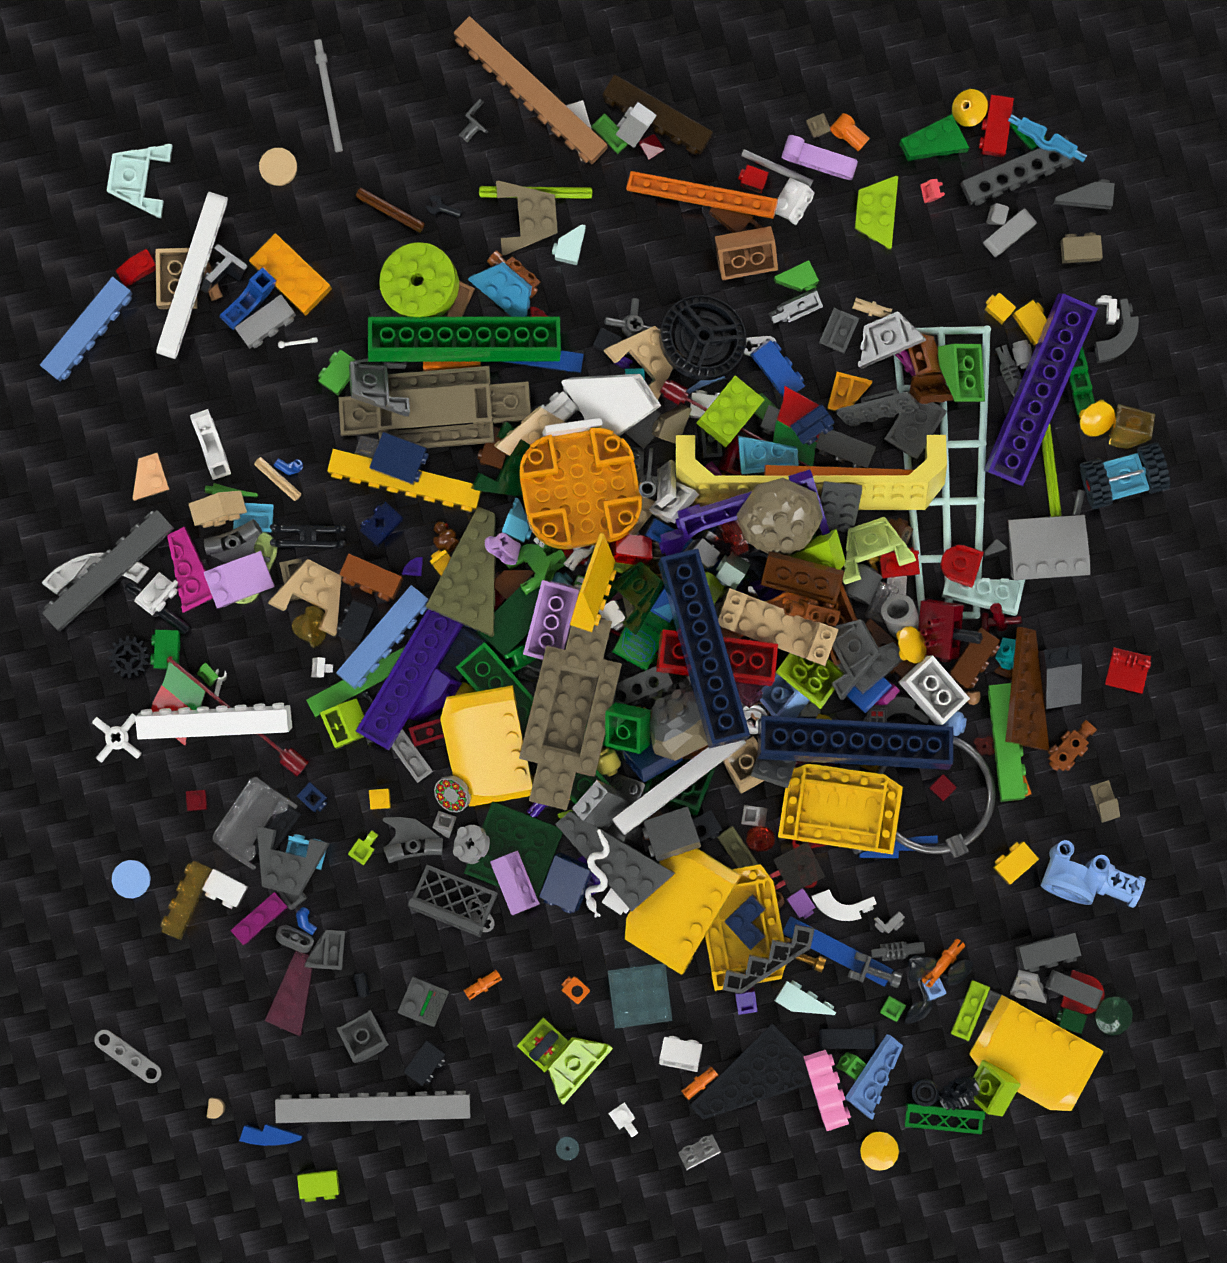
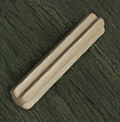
M260 457L255 461L254 465L291 499L296 501L300 498L301 493L263 458Z

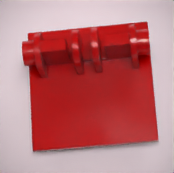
M1113 648L1105 685L1142 694L1147 672L1151 666V656Z

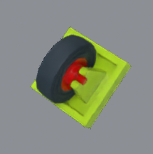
M543 1017L517 1047L539 1068L546 1072L548 1070L547 1065L566 1045L568 1040Z

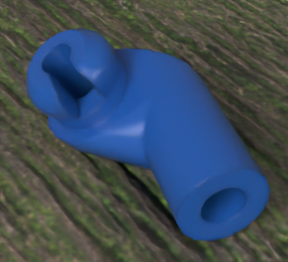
M278 458L274 466L285 474L292 475L302 470L303 463L299 459L286 463Z
M302 907L296 913L298 926L310 935H313L317 927L308 922L309 910Z

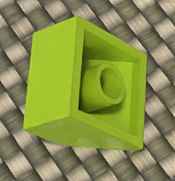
M982 1060L973 1076L980 1088L978 1090L979 1094L974 1096L975 1099L973 1101L987 1114L1003 1117L1021 1084L1006 1071Z

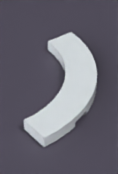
M92 553L71 559L51 572L42 584L58 595L79 575L84 576L91 564L101 561L103 559L101 556L104 553ZM137 562L122 576L139 584L150 568Z

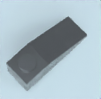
M1100 179L1098 182H1093L1057 196L1053 204L1111 209L1113 206L1115 183H1110V180Z

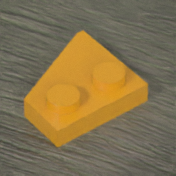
M837 372L827 409L836 411L839 408L854 405L871 386L872 380Z

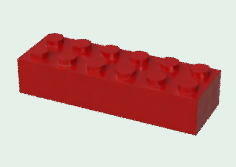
M663 629L659 639L656 672L689 676L677 631ZM723 637L735 682L772 686L775 682L778 644Z

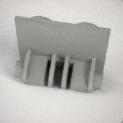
M713 1135L705 1136L699 1142L688 1145L678 1152L686 1170L721 1153Z

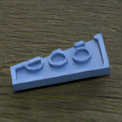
M886 1034L845 1096L847 1101L872 1120L875 1115L873 1113L875 1106L880 1103L882 1098L880 1096L884 1085L887 1086L889 1072L891 1069H894L903 1047L902 1044Z

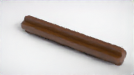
M360 188L356 193V197L417 232L423 230L425 224L422 221L365 189Z

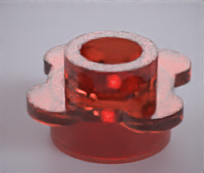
M988 736L985 739L976 738L974 740L976 749L981 756L984 754H994L992 737Z

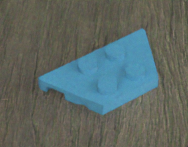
M504 262L487 268L480 273L473 274L468 278L472 284L511 317H527V311L530 308L529 297L532 286Z

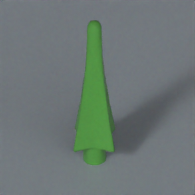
M216 483L213 486H205V493L212 495L219 492L241 491L243 497H258L257 493L237 490Z

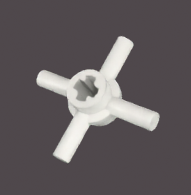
M132 713L121 727L115 726L110 728L98 717L93 720L92 723L106 734L105 740L107 745L96 757L98 761L102 763L113 749L122 748L136 759L139 758L142 753L128 742L129 736L127 733L134 724L136 715ZM114 734H117V735L121 734V736H120L121 741H120V742H118V741H115V742H114V741H113V740L115 739V738H113V735H114Z

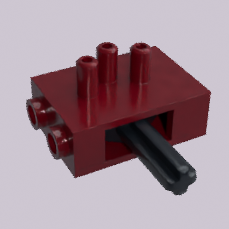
M933 599L921 601L918 631L925 640L926 656L933 655L940 658L942 662H951V659L959 658L960 641L981 643L983 640L982 633L962 629L964 605Z

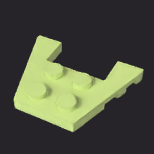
M885 517L848 529L847 554L843 576L844 584L861 579L857 563L894 550L899 566L916 561L914 554Z

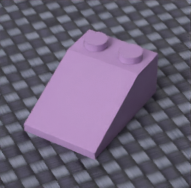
M261 551L203 572L217 608L225 607L275 587Z

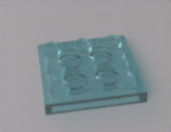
M665 964L608 970L615 1028L672 1021Z

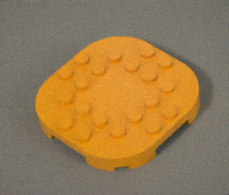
M590 428L589 431L571 434L547 435L532 443L522 457L520 484L527 521L531 531L544 544L557 549L596 545L600 533H603L607 543L625 537L636 526L641 514L642 496L639 492L634 455L628 443L623 438L614 434L613 431L604 428Z

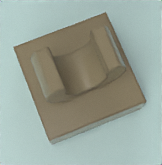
M824 113L806 120L813 139L831 132Z

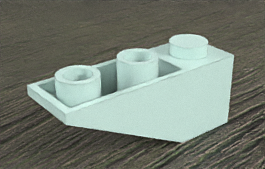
M793 980L791 983L785 982L774 1000L793 1012L836 1014L833 1011V1005L826 1001L822 1004L816 1000L818 998L817 995L809 990L807 993L800 990L802 986Z

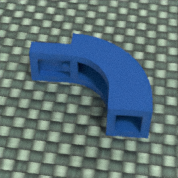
M262 267L249 279L243 293L220 314V318L234 330L237 325L249 318L265 301L273 290L276 280Z

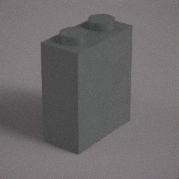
M596 780L572 809L584 822L607 830L613 824L612 819L624 811L631 801L621 790Z
M688 806L644 821L645 828H642L645 839L649 838L651 845L648 846L651 857L655 856L657 862L701 847Z

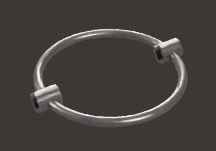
M953 736V744L964 749L976 760L986 779L988 799L981 821L968 836L963 838L961 834L955 835L946 840L947 845L945 846L920 845L908 840L899 832L896 833V841L917 852L926 854L950 852L952 858H956L969 852L967 845L973 842L987 826L995 805V784L992 773L979 752L964 740ZM879 766L876 773L884 774L887 766Z

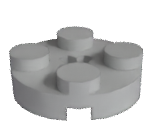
M477 825L460 827L454 841V856L468 864L479 862L477 860L485 857L489 850V836L486 835L482 827ZM470 842H474V846L469 848Z

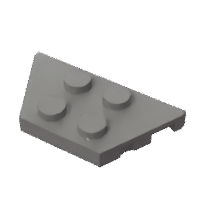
M900 312L892 313L864 326L863 341L860 348L862 356L861 361H858V367L861 369L920 344L926 341V338Z

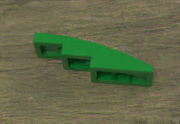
M1083 346L1068 378L1077 415H1079L1081 410L1095 403Z

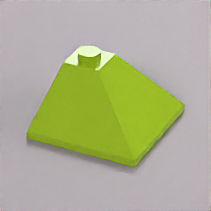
M792 653L787 655L776 671L779 676L820 709L835 690L832 682L844 675L829 659H827L824 666Z

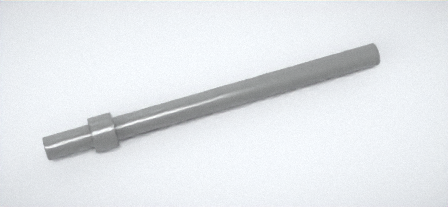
M318 39L314 41L317 54L315 56L316 64L319 65L335 152H341L343 149L326 66L328 62L327 56L323 51L322 40Z

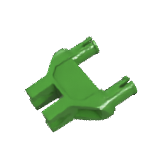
M526 544L520 548L517 563L515 565L506 564L509 570H512L523 562L528 563L534 572V577L520 584L525 595H528V593L541 586L542 580L552 581L556 571L565 566L564 562L567 559L561 549L553 548L546 544L543 548L539 544Z

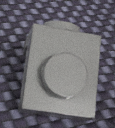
M897 912L886 924L876 917L874 919L876 921L874 926L881 933L884 931L890 933L893 929L898 930L904 924L902 920L905 917L900 912Z

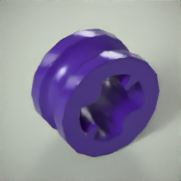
M623 356L614 365L622 369H630L629 365L633 364V361Z

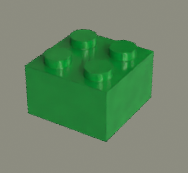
M615 702L605 713V746L638 754L643 752L650 745L651 710Z

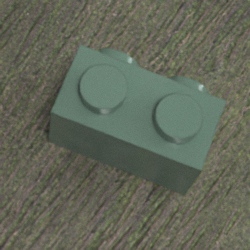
M731 552L729 556L725 555L716 568L719 571L716 578L722 585L729 586L735 590L751 564Z

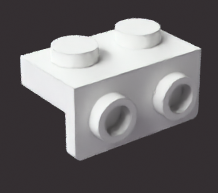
M789 178L778 197L775 214L788 219L792 224L796 225L813 199V190L808 185Z

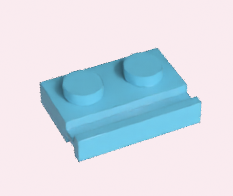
M245 503L247 513L240 515V519L234 520L233 529L254 519L261 527L262 532L272 533L270 525L273 524L274 505Z

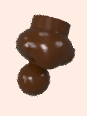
M437 522L434 525V531L439 536L433 538L435 546L441 550L445 549L447 552L453 551L459 543L456 539L455 531L447 529L448 523Z

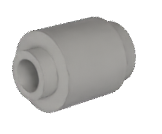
M1028 340L1013 343L1014 348H1012L1016 365L1021 367V369H1027L1033 354L1031 344H1028Z

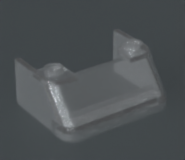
M254 777L248 782L214 832L213 841L232 857L254 870L256 866L249 861L256 854L253 842L257 838V826L264 827L273 813H283L288 808V804L295 809L297 805L264 781Z

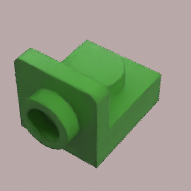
M846 1052L840 1058L836 1068L845 1072L856 1081L867 1064L856 1055Z

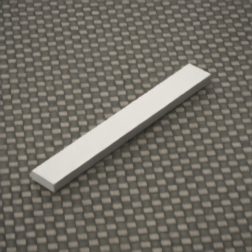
M742 740L710 749L707 747L614 817L612 821L623 835H626L744 746L746 741Z

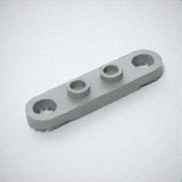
M101 1030L96 1034V1046L147 1083H155L160 1079L162 1075L160 1067L109 1030ZM102 1034H107L110 1037L109 1044L103 1045L100 1043L99 1039ZM149 1068H154L157 1071V1076L154 1079L147 1077L146 1071Z

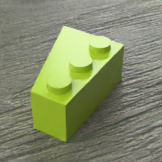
M837 529L832 530L826 535L817 536L804 549L794 551L789 555L790 557L840 570L846 563Z

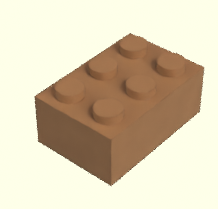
M771 226L715 236L718 267L722 280L778 270L775 239Z

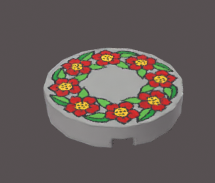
M444 776L435 785L434 793L438 803L450 812L457 813L463 811L470 804L471 800L467 784L456 776Z

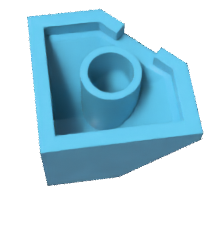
M515 498L514 506L508 513L502 533H506L514 540L525 543L526 539H530L532 531L520 500Z

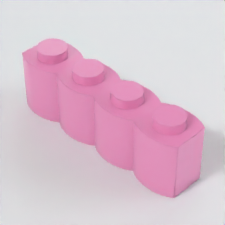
M826 1050L804 1056L826 1131L848 1125V1118H851L848 1107L843 1106L842 1101L845 1100L843 1090H838L837 1083H840L837 1071L833 1072L832 1066L835 1065L832 1054L828 1055Z

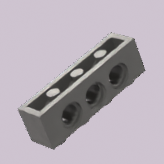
M657 666L617 683L612 705L617 702L635 706L642 703L641 699L644 697L651 699L658 696V691L663 690L665 693L674 689V684L680 681L677 674L656 672ZM655 677H656V678L658 679V681H659L658 686L654 683V678H655ZM638 684L642 686V693L638 690ZM622 691L625 692L626 699L622 698Z

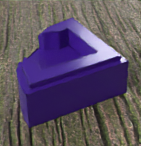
M417 557L409 561L404 567L402 575L422 577L423 557Z

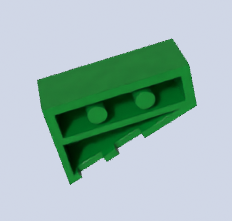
M952 114L901 139L899 143L908 161L940 155L967 153L969 150V146Z

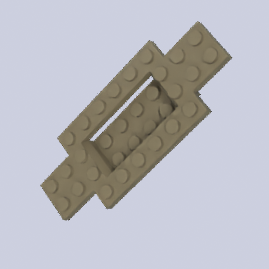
M489 366L388 374L389 396L409 398V417L353 399L351 396L339 397L341 436L379 433L380 441L382 433L385 432L425 448L495 443L494 424L504 423V421L508 423L521 422L531 414L529 382L491 385ZM473 423V424H467V425H455V426H443V427H431V428H418V429L398 430V429H402V428H414V427H426V426H438V425Z
M600 619L598 626L594 625L592 632L571 626L565 650L546 645L519 759L537 763L529 797L530 802L567 810L575 774L580 773L595 777L605 736V713L612 706L622 665L621 663L603 659L612 621Z

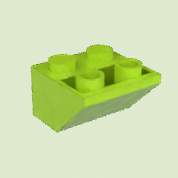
M357 698L320 712L336 749L364 737L356 732L364 717Z

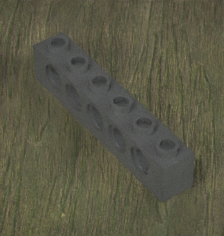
M1039 148L962 181L961 187L969 205L975 203L978 206L986 202L985 199L988 197H999L1007 189L1013 191L1021 187L1020 184L1023 182L1032 183L1038 180L1037 176L1042 174L1048 176L1056 172L1055 169L1062 166L1064 169L1071 166L1075 157L1069 159L1056 151H1047ZM1056 154L1059 160L1053 162L1050 160L1049 155ZM1038 161L1041 164V168L1034 169L1032 162ZM1021 169L1024 172V176H1016L1014 170ZM1003 176L1007 182L1000 184L997 181V177ZM982 183L987 184L989 191H981L979 185Z

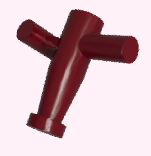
M993 603L990 607L993 618H989L988 613L981 614L982 629L988 633L991 626H996L999 631H1005L1010 624L1022 623V616L1005 617L1002 612V606L999 603Z

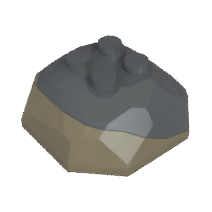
M692 685L677 689L673 693L656 700L655 705L650 709V735L656 755L676 761L708 745Z

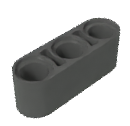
M1055 970L1051 971L1045 988L1093 1009H1097L1103 995V991Z

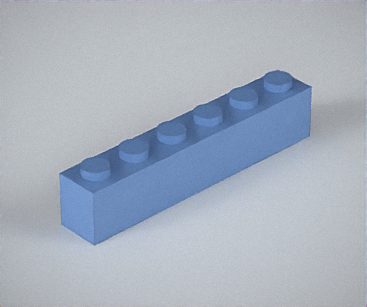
M112 277L40 366L58 381L66 380L72 372L70 369L82 361L84 357L82 355L86 350L92 349L96 343L94 340L98 335L102 336L108 329L107 324L119 316V310L123 305L127 306L133 293Z
M411 585L336 672L337 675L352 688H361L367 681L366 676L370 672L374 673L380 666L378 662L390 655L392 652L391 647L395 643L399 644L405 636L403 633L407 629L414 627L417 623L416 618L420 614H425L429 599Z

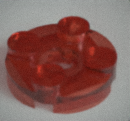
M734 520L720 525L724 531L721 533L722 538L726 543L729 542L731 544V549L735 556L748 551L746 539L742 540L740 535L742 531Z

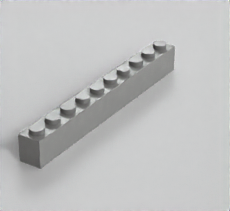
M460 1090L454 1091V1094H446V1091H435V1095H427V1091L415 1092L416 1095H408V1092H396V1096H388V1092H379L377 1096H369V1093H357V1097H350V1093H339L338 1097H330V1094H319V1098H311V1094H300L299 1098H292V1095H280V1098L275 1100L276 1123L468 1119L471 1117L470 1094Z

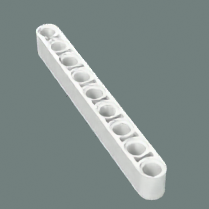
M212 192L207 194L157 346V354L176 359L202 282L201 280L223 218L228 197Z

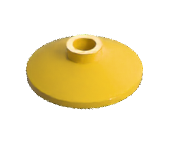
M975 89L961 92L955 98L952 105V115L955 121L965 127L975 126L980 123L988 110V102L985 95Z

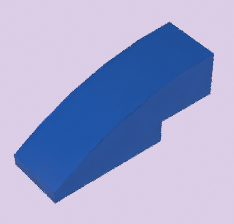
M265 1124L263 1130L245 1125L239 1141L264 1146L282 1145L300 1141L303 1135L270 1124Z

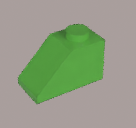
M809 260L774 277L775 283L799 292L804 290L808 292L817 288L816 284L819 282Z

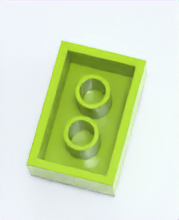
M734 376L696 424L724 447H727L765 399L737 376Z

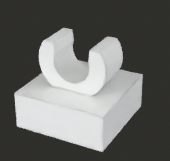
M313 658L311 677L322 678L324 677V672H333V665L325 664V658Z

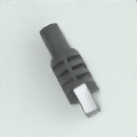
M1003 345V353L1000 347L995 350L1001 362L1000 370L1006 386H1008L1013 397H1015L1022 377L1016 362L1010 356L1007 345Z
M902 941L880 944L879 949L871 950V957L882 958V961L905 959L908 955L925 953L924 942L906 944V942Z

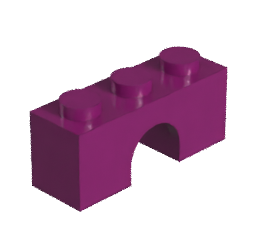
M274 892L238 923L231 932L243 945H246L268 923L286 910L288 906L279 894Z

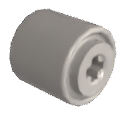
M903 594L894 595L883 603L881 614L889 633L894 638H897V632L904 627L911 626L918 630L919 614L913 600L909 596Z

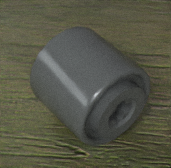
M857 563L861 579L848 584L842 583L849 598L870 605L882 576L877 570Z

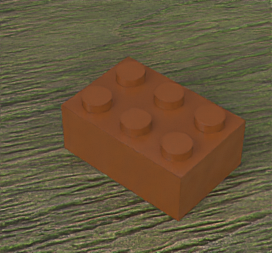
M348 554L339 574L343 578L342 581L353 587L355 584L360 585V589L369 594L376 592L378 593V598L387 602L390 599L395 601L404 580L395 573L351 554Z

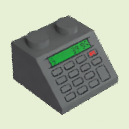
M413 976L398 1013L434 1027L449 991Z

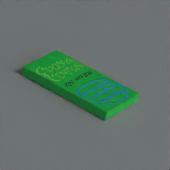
M650 611L636 635L626 626L624 627L612 652L646 671L659 647L660 633L663 629L667 630L670 623Z

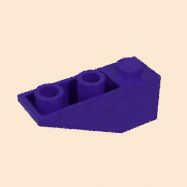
M435 669L409 719L418 722L426 720L444 706L446 697L456 695L462 683L449 672Z

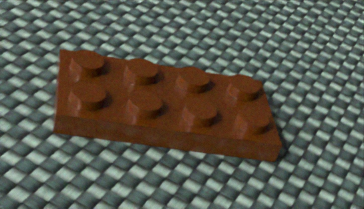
M769 551L761 585L836 605L845 571Z

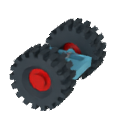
M1157 442L1138 447L1136 454L1102 463V460L1098 458L1080 463L1083 487L1092 509L1112 505V501L1140 492L1149 491L1152 494L1170 488L1167 463L1164 459V454H1162V449Z

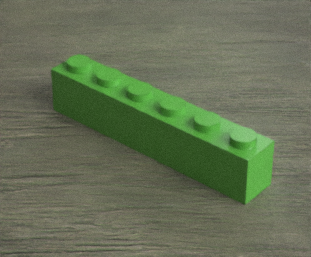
M1011 683L988 686L1000 802L1023 800L1025 795L1028 794L1027 783H1023V776L1026 775L1025 764H1021L1023 746L1005 742Z

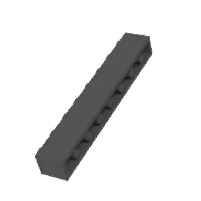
M158 510L148 513L141 525L138 523L130 530L131 534L129 536L120 538L116 542L117 546L112 551L109 549L101 556L103 558L101 561L91 564L84 576L79 575L72 582L73 586L69 589H63L58 594L59 598L55 602L50 601L45 605V611L42 614L58 631L67 626L174 530V527Z

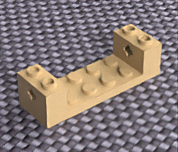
M731 588L726 589L717 612V618L721 627L760 642L778 644V648L824 666L839 630L797 615L795 617L785 615L783 608Z

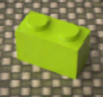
M337 1170L299 1174L297 1176L300 1199H305V1202L316 1201V1197L323 1196L324 1200L335 1199V1195L340 1193Z

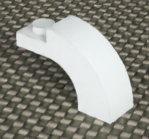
M829 889L811 896L813 903L822 913L841 921L861 919L860 910L863 913L874 909L873 905L877 904L875 898L870 897L852 905H844L833 898Z

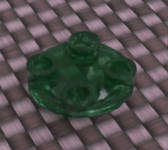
M1111 997L1099 1002L1095 1017L1097 1027L1101 1031L1109 1035H1118L1128 1029L1133 1015L1128 1002L1122 998Z

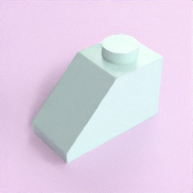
M586 225L578 226L559 238L558 244L554 243L552 254L555 255L556 261L574 265L578 264Z

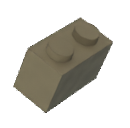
M1085 233L1084 236L1077 237V234H1067L1060 241L1062 264L1100 261L1103 258L1101 235H1096V233Z

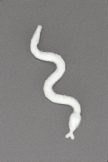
M600 829L597 830L604 850L590 854L587 859L588 868L600 879V884L589 886L585 890L586 904L589 910L595 913V918L597 916L600 917V914L596 911V901L591 897V893L604 891L608 886V879L605 873L596 866L595 860L607 857L610 852L608 841Z

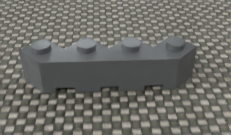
M795 924L792 943L772 939L769 958L749 954L746 973L726 970L723 990L742 994L809 950L812 944L814 928Z

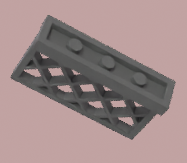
M426 865L408 906L411 910L481 937L483 927L498 893ZM429 870L437 873L439 880L429 884L426 879ZM448 879L454 880L457 887L446 891L443 882ZM441 883L444 892L433 896L430 887ZM466 886L472 887L475 894L464 898L460 889ZM429 889L431 898L426 900L418 898L420 891ZM459 890L462 899L451 903L448 894ZM484 893L492 895L488 903L481 905L478 898L479 895ZM446 895L449 905L444 907L437 906L435 899ZM476 897L479 907L469 910L465 901ZM463 902L467 912L462 914L455 913L453 906ZM481 909L483 918L479 923L472 919L471 913Z

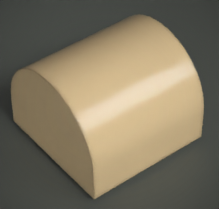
M212 1097L208 1102L207 1117L218 1118L224 1113L225 1104L221 1099Z

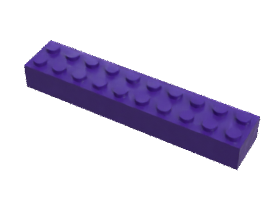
M1058 293L984 471L1014 484L1024 485L1098 308L1066 294Z

